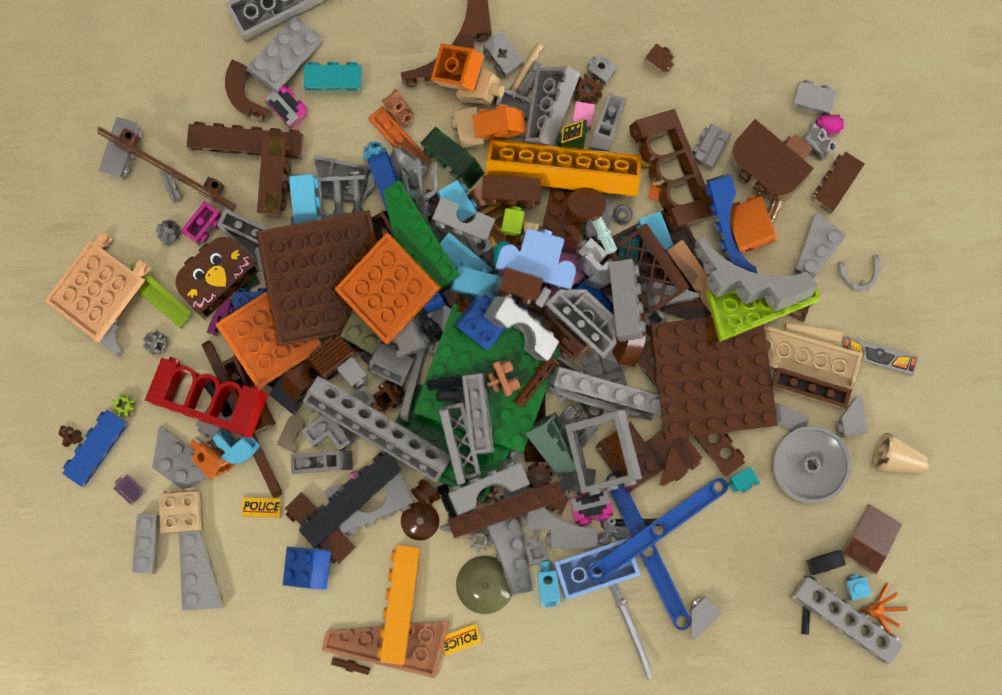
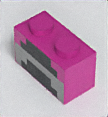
M282 86L277 93L271 91L264 100L291 130L307 116L305 111L307 107L301 100H295L293 97L294 92L288 86Z
M607 490L591 496L587 494L570 498L575 523H580V526L591 524V521L596 519L606 521L610 516H613V509Z

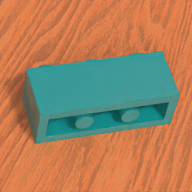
M309 62L308 65H304V90L362 91V67L356 62H347L346 65H339L338 62H328L327 65H320L319 62Z

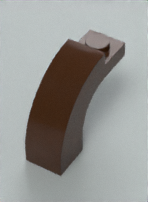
M232 59L225 75V89L233 107L247 119L253 113V117L261 121L263 119L269 120L272 115L271 111L250 101L245 96L244 87L250 74L246 70L247 66Z
M644 312L640 314L641 321L644 320L645 332H642L643 339L621 342L618 340L612 351L617 363L620 365L635 367L641 356L646 338Z

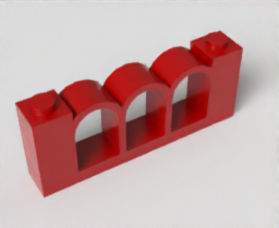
M161 357L144 401L241 436L252 438L268 397L267 394L262 392L263 388L253 384L251 387L245 385L242 387L235 382H223L211 374H200L188 366H182L179 364L180 360L173 357L165 359ZM191 374L193 380L184 405L172 402L181 379L185 375ZM214 382L216 386L215 393L207 413L195 410L205 385ZM237 389L239 398L230 422L218 418L226 396L232 390Z

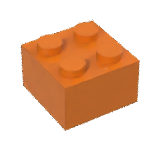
M441 43L430 80L443 87L474 92L484 55L472 48Z
M499 105L496 106L495 110L483 109L479 111V114L472 115L475 138L489 141L490 139L502 140L527 133L524 111L517 110L516 107Z

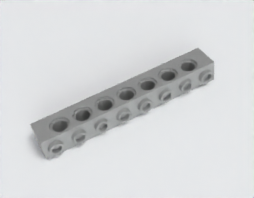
M320 376L316 378L303 400L308 406L435 482L438 481L451 459L450 455L445 451L437 448L427 440L422 439L412 431L404 428L394 420L389 419Z

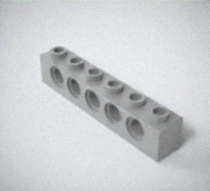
M814 577L803 578L791 596L795 601L885 665L893 662L903 646L897 636L883 631V626L877 622L872 623L869 621L865 613L859 610L855 611L851 608V603L837 598L833 590L820 586V581ZM814 592L820 595L818 602L813 599ZM830 603L835 605L836 610L834 613L829 611L828 606ZM846 614L851 617L850 624H847L844 620ZM862 625L865 626L867 629V634L865 636L862 635L860 632V628ZM878 637H880L883 640V645L881 647H879L876 644V639Z

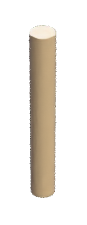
M536 43L509 90L515 93L518 91L543 48L541 44Z

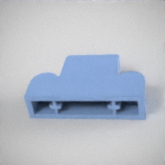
M527 229L520 252L513 245L504 246L499 253L495 270L498 271L508 267L543 278V284L564 290H571L576 272L573 263L569 261L558 262L564 239L553 236L551 231L541 229L540 232Z

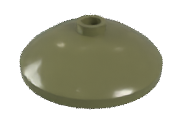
M491 556L475 557L465 563L458 573L456 580L458 597L464 606L479 614L497 612L506 606L512 597L503 574L504 569L497 558ZM482 582H488L489 587L483 589L481 587Z

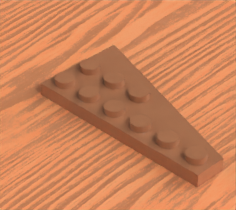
M449 621L410 624L405 666L383 664L380 662V658H377L378 647L383 644V639L380 638L381 627L326 631L322 650L435 678Z

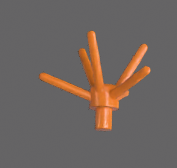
M886 583L876 603H871L870 606H862L861 611L865 614H870L871 617H877L885 631L889 634L891 631L884 620L898 628L900 624L884 616L883 612L907 611L908 608H883L882 605L899 595L896 592L882 600L889 587V583Z

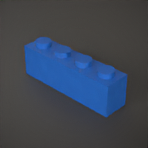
M109 410L100 413L96 419L98 422L94 428L91 427L86 433L85 437L87 439L83 444L80 443L74 451L75 456L72 460L69 459L63 466L64 471L62 474L81 487L86 486L129 424Z

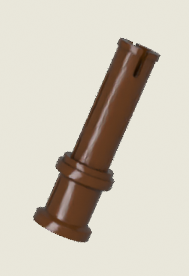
M550 357L548 361H542L538 367L534 368L535 373L513 402L523 409L544 379H549V374L560 363L553 357Z

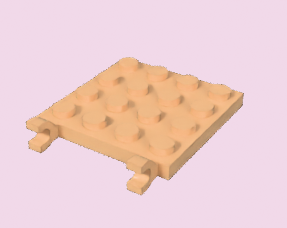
M101 231L94 242L88 241L44 300L49 306L98 343L145 281L141 277L148 274L152 269L139 259L132 271L103 250V247H107L113 239Z

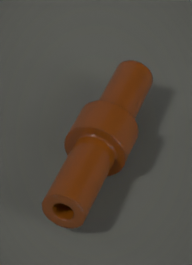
M332 658L331 665L344 668L347 672L353 673L355 671L368 675L370 667L355 664V661Z

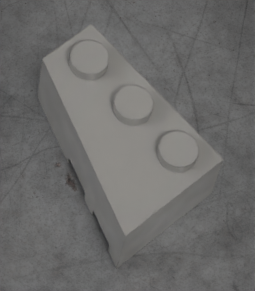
M419 313L393 339L394 342L397 341L399 351L396 352L397 357L411 356L431 347L429 343L430 336L424 331L422 326L423 319Z

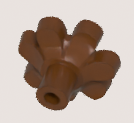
M60 426L58 434L63 437L62 445L69 447L70 443H80L83 440L80 436L81 431H73L74 429L70 426Z

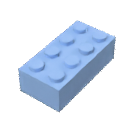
M628 538L553 562L565 599L568 600L640 576L635 558L602 581L593 582L587 575L591 565L627 541ZM595 567L592 574L595 578H600L602 571L600 568Z

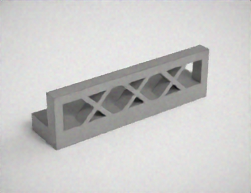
M485 374L462 376L471 454L494 452Z
M464 401L440 406L439 412L457 485L464 484L466 479L481 476L477 455L471 454L470 451L468 456H465L459 450L462 443L470 447ZM460 407L462 415L457 420L451 416L450 409ZM458 424L466 429V434L463 438L455 434ZM467 461L475 466L476 472L465 474L464 465Z

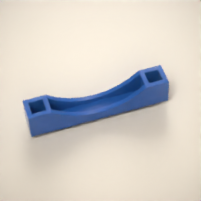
M724 174L707 179L705 191L712 201V204H709L712 215L716 216L717 222H714L715 229L721 235L722 240L719 243L722 252L725 251L726 260L747 271L757 273L756 267L741 255L731 235L730 212L736 196L732 175Z

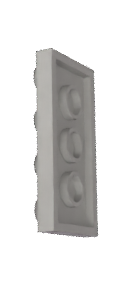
M293 16L247 66L246 70L277 93L323 43L324 38Z

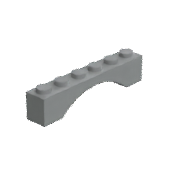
M555 366L549 381V384L661 416L659 395L657 393L615 383L560 366Z

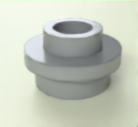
M627 205L617 206L613 212L614 219L621 224L628 223L632 218L631 208ZM621 211H624L626 213V217H620L619 213Z

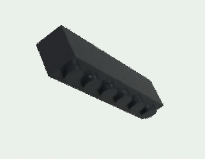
M380 452L372 459L374 463L370 467L366 465L358 472L359 477L355 480L351 478L343 485L345 489L341 493L337 491L329 498L330 503L326 506L322 504L314 511L316 515L311 520L306 518L300 524L302 528L298 531L313 548L320 545L402 471L388 453L382 454Z

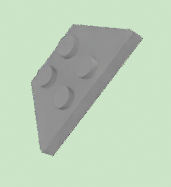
M314 155L318 176L349 175L350 171H361V174H366L365 179H360L361 204L377 185L370 166ZM341 180L342 200L354 203L352 180ZM322 181L324 197L334 199L333 181Z
M160 426L152 468L182 490L190 488L194 484L208 478L192 461L195 450Z

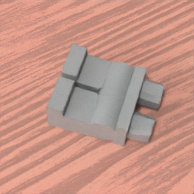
M614 348L603 358L600 355L598 357L597 353L581 358L580 362L585 374L627 385L622 366L617 363L612 354ZM597 398V400H600V401L610 402V401H606V400Z

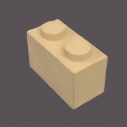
M476 107L454 111V117H451L453 129L457 128L458 135L455 136L457 147L461 146L462 151L484 147L483 139L475 138L472 115L478 114Z

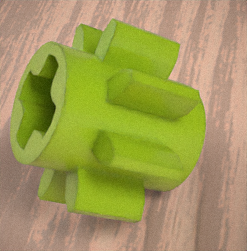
M119 393L117 400L112 399L115 406L111 409L118 410L117 416H121L124 413L126 417H129L128 412L130 410L135 411L132 408V404L136 401H130L129 394L124 398ZM122 401L127 403L125 409L119 407L122 405Z

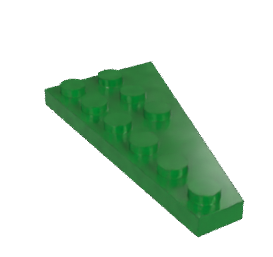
M398 180L386 188L383 193L394 239L441 289L460 277L461 275L402 182Z

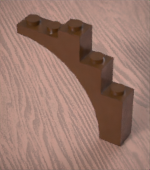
M468 0L465 20L459 34L451 44L474 49L473 38L486 40L492 36L488 0ZM436 59L417 69L401 72L402 84L406 83L407 86L417 85V82L423 81L426 84L435 83L430 79Z

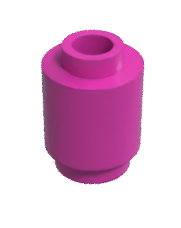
M839 114L816 117L815 124L819 128H823L827 134H838L840 130L844 129V119L840 118Z

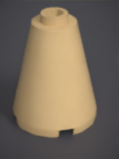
M884 433L879 440H882L880 446L876 445L873 453L872 464L876 466L874 469L922 474L927 471L929 467L927 456L890 433Z

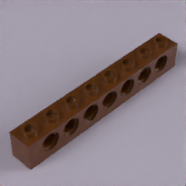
M650 340L644 345L637 364L658 390L655 367L649 364V359L653 357L652 341ZM716 433L718 436L716 443H711L708 440V435L694 436L724 477H727L745 463L743 460L745 456L738 448L735 450L731 444L733 441L727 433ZM722 448H726L730 452L727 459L720 456Z

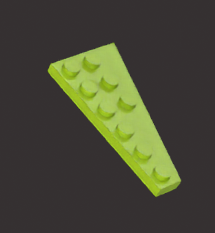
M817 287L812 297L774 312L764 297L745 305L742 299L738 297L736 290L716 297L709 289L706 291L719 342L817 303L821 298Z

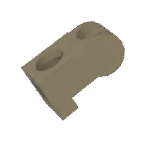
M299 415L289 417L276 445L296 453L299 446L294 444L299 432L305 427V421Z

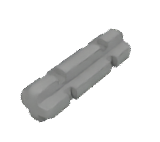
M538 62L534 63L532 71H529L523 81V86H520L518 94L527 97L529 89H532L534 85L537 67H543V65Z
M159 170L170 193L171 200L173 202L181 200L182 196L177 191L178 187L174 178Z

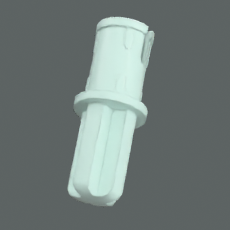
M603 217L592 221L591 223L598 234L597 238L601 240L606 253L616 252L617 247L611 236L612 232L608 230Z

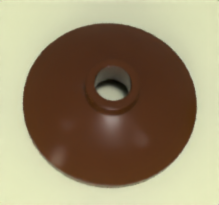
M420 502L410 504L412 508L404 511L401 516V527L404 533L414 540L429 539L436 533L439 527L437 511L433 506L428 509ZM419 517L424 520L421 525L416 523V519Z

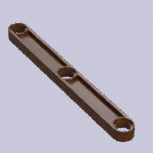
M211 340L202 343L203 350L216 377L223 382H227L220 366L221 360ZM231 391L226 396L232 412H234L237 403ZM253 433V436H252V437H253V438L258 442V444L260 445V443H259V441H258V439H257L255 433ZM260 445L253 456L270 493L275 498L283 493Z

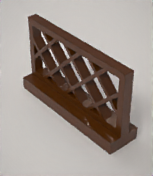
M646 223L616 244L617 249L619 247L628 248L626 259L618 258L615 252L611 253L615 261L629 259L631 248L642 250L640 261H634V263L639 264V275L641 265L652 266L650 278L636 276L637 283L639 278L650 280L648 291L641 290L639 297L651 314L690 289ZM638 234L644 240L642 248L631 246L633 238ZM644 251L653 253V264L642 262ZM656 259H657V261L659 262V264H660L661 266L655 265V264H656ZM655 267L663 268L665 271L664 280L653 278ZM652 280L663 282L661 294L650 292ZM665 284H673L677 292L671 296L664 295ZM649 294L660 296L659 304L653 308L648 303Z

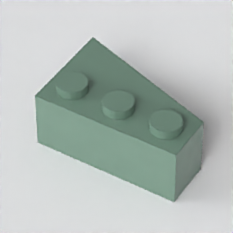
M554 412L536 421L533 427L525 434L548 462L552 470L558 477L576 470L567 432L557 413Z

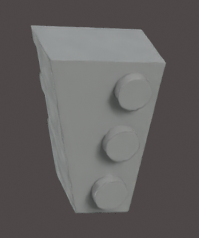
M225 208L217 226L228 237L236 240L258 264L255 249L258 248L256 231L269 228Z
M816 212L812 216L793 272L796 274L808 272L813 279L847 235Z

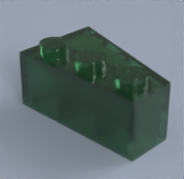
M436 126L421 141L420 144L424 148L423 153L430 159L433 157L442 169H447L454 179L459 180L469 190L484 175V171L477 160Z

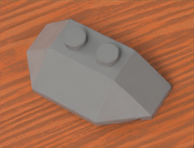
M558 290L546 303L547 307L562 323L602 358L615 346V316L587 290Z

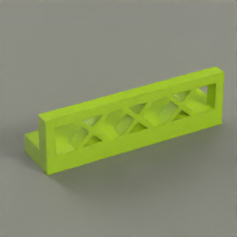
M134 262L130 265L132 271L136 266ZM148 274L142 276L141 278L145 281L137 292L181 329L190 320L193 313Z

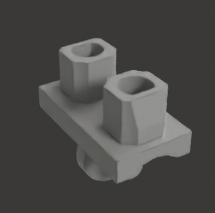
M815 123L809 124L807 133L802 137L804 142L812 148L820 159H825L828 153H833L837 146L834 140L828 139L827 132L823 128H819Z

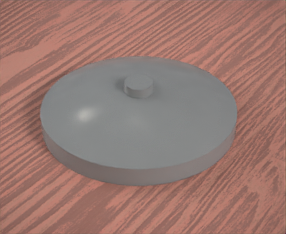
M806 426L790 432L778 444L773 457V471L778 485L788 496L803 503H821L832 499L845 487L851 472V459L846 445L835 433L818 426Z

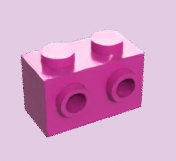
M204 201L182 228L181 232L197 245H200L201 242L204 244L210 237L209 232L212 228L218 227L217 224L221 213Z

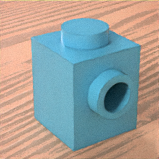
M856 574L849 576V580L844 581L849 600L871 596L867 577Z

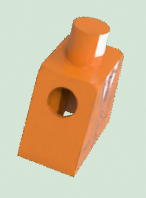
M195 437L191 441L190 446L196 450L192 456V461L209 479L218 477L231 470L234 464L226 462L221 458L224 451L216 446L213 439L203 442L199 437Z

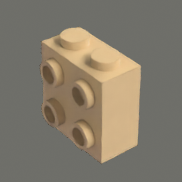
M185 488L182 493H175V489L163 490L164 494H158L161 533L202 530L200 492L195 491V488Z

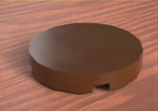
M580 188L570 194L567 207L570 215L579 221H596L605 212L606 200L595 189Z

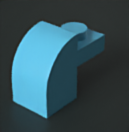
M220 429L212 438L216 446L224 451L221 458L233 464L246 461L260 446L253 437L250 439L241 436L238 440H235L224 429Z

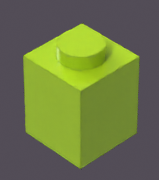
M510 206V209L505 208L501 234L520 237L525 211H521V208Z

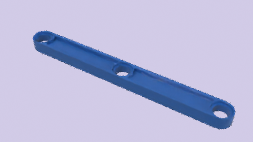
M610 473L607 476L606 481H609V478L615 475L613 473ZM619 484V489L609 492L632 537L644 529L646 525L631 494H627L622 485ZM655 544L651 546L654 551L652 556L646 557L643 552L640 556L673 625L678 630H686L691 625L690 616ZM679 616L687 618L688 622L685 627L677 625L676 621Z
M716 478L711 480L591 565L587 571L589 579L593 582L604 580L721 497L728 490V484L725 479ZM715 482L722 484L723 489L721 492H717L714 489ZM656 524H660L663 528L661 535H657L654 532ZM595 567L600 568L602 571L600 578H595L592 574Z

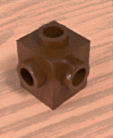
M386 380L378 386L379 391L373 395V398L382 410L385 411L391 406L395 408L403 402L401 398L405 396V391L402 386Z
M536 462L527 467L529 471L526 472L530 488L534 487L536 489L550 484L549 482L552 481L551 476L553 473L548 465L544 466L543 463L539 465ZM539 472L543 474L541 480L536 479V474Z

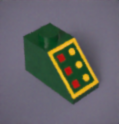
M587 120L563 126L562 134H558L557 145L584 149Z

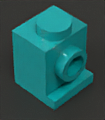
M748 467L729 478L730 482L728 483L733 493L740 490L743 493L751 489L752 483L754 486L760 484L752 467Z

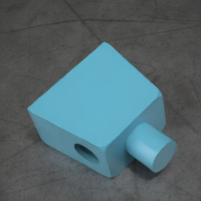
M551 561L540 562L541 572L537 573L541 608L560 606L561 600L557 571H552ZM550 580L551 584H545L544 581Z

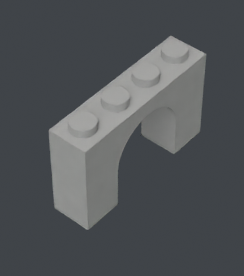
M401 472L385 485L387 495L383 505L373 512L357 510L340 526L342 534L347 532L349 536L358 532V527L365 525L367 528L376 524L375 520L382 517L385 520L394 516L393 512L399 509L401 512L412 508L410 504H413L414 501ZM343 483L324 490L329 503L331 502L329 498L335 492L341 493L345 489Z

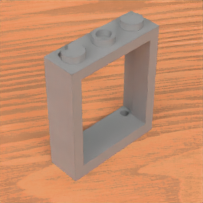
M625 410L565 425L582 494L589 492L591 496L601 493L600 489L607 488V491L619 489V484L624 483L625 487L636 484V480L642 479ZM615 421L629 476L591 485L577 431Z

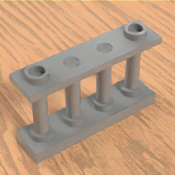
M350 171L349 175L314 176L318 177L319 189H316V197H320L321 207L317 209L318 216H322V219L350 214L345 213V210L342 208L341 180H352L354 209H352L351 213L364 211L361 206L360 179H365L366 174H361V171ZM322 181H333L335 203L333 214H326V211L323 210ZM293 216L291 217V224H294Z

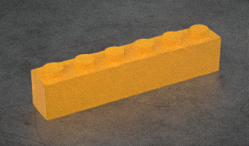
M396 545V550H392L391 561L394 562L393 569H389L388 575L391 587L387 588L385 598L389 600L388 608L384 607L383 619H386L385 627H381L380 632L383 644L378 647L377 658H380V662L383 664L405 666L420 557V548Z

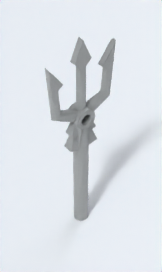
M417 157L414 170L417 171L420 195L410 193L408 183L410 177L402 168L401 172L404 187L411 198L417 202L419 211L429 225L428 217L433 216L429 209L431 208L429 199L438 192L437 162H435L430 172L433 190L424 195L422 178L424 167Z

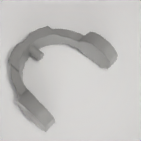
M872 255L874 274L868 284L865 285L864 280L861 281V286L852 283L848 277L844 261L838 262L840 276L844 277L846 283L854 290L871 288L877 280L878 270H881L879 256Z

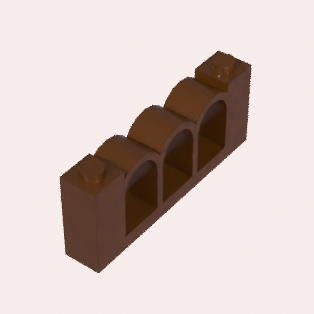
M668 110L634 121L629 126L630 135L636 144L640 143L639 152L642 155V159L652 164L649 168V178L657 188L661 189L658 197L659 203L666 211L664 213L665 223L669 226L670 231L712 218L714 215H712L709 205L712 204L710 196L708 197L706 194L705 182L676 110ZM668 134L675 152L666 155H658L653 152L650 147V139ZM678 158L685 176L674 180L666 179L660 172V164ZM688 183L695 201L681 205L675 203L670 197V188Z

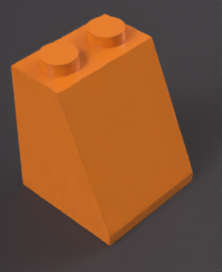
M753 195L747 198V202L742 204L735 202L732 204L730 225L741 253H747L779 240L762 196Z

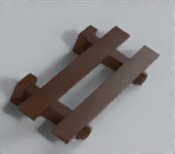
M98 127L97 134L114 143L118 148L137 156L198 191L202 196L215 203H219L231 211H234L237 207L236 204L220 196L225 186L218 180L208 176L204 185H201L136 148L141 137L131 130L124 128L120 136L117 137L102 127Z

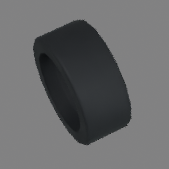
M842 550L833 551L807 560L811 575L820 574L846 565Z

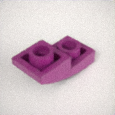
M227 298L213 315L207 329L209 335L217 336L219 330L215 324L220 322L221 318L224 319L234 313V305L231 299Z

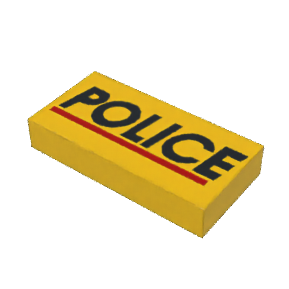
M242 497L241 516L281 518L282 498Z
M476 624L446 634L443 644L445 655L481 643L482 640Z

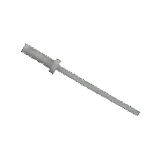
M553 387V390L560 396L611 412L625 410L626 417L633 416L649 420L653 418V413L600 401L563 388Z
M616 584L610 585L608 587L617 603L615 606L619 608L646 678L649 680L651 678V666L626 604L628 602L626 599L623 600Z

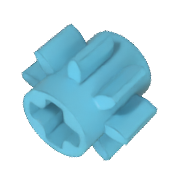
M380 142L368 143V147L364 146L363 159H368L386 151V147H382Z

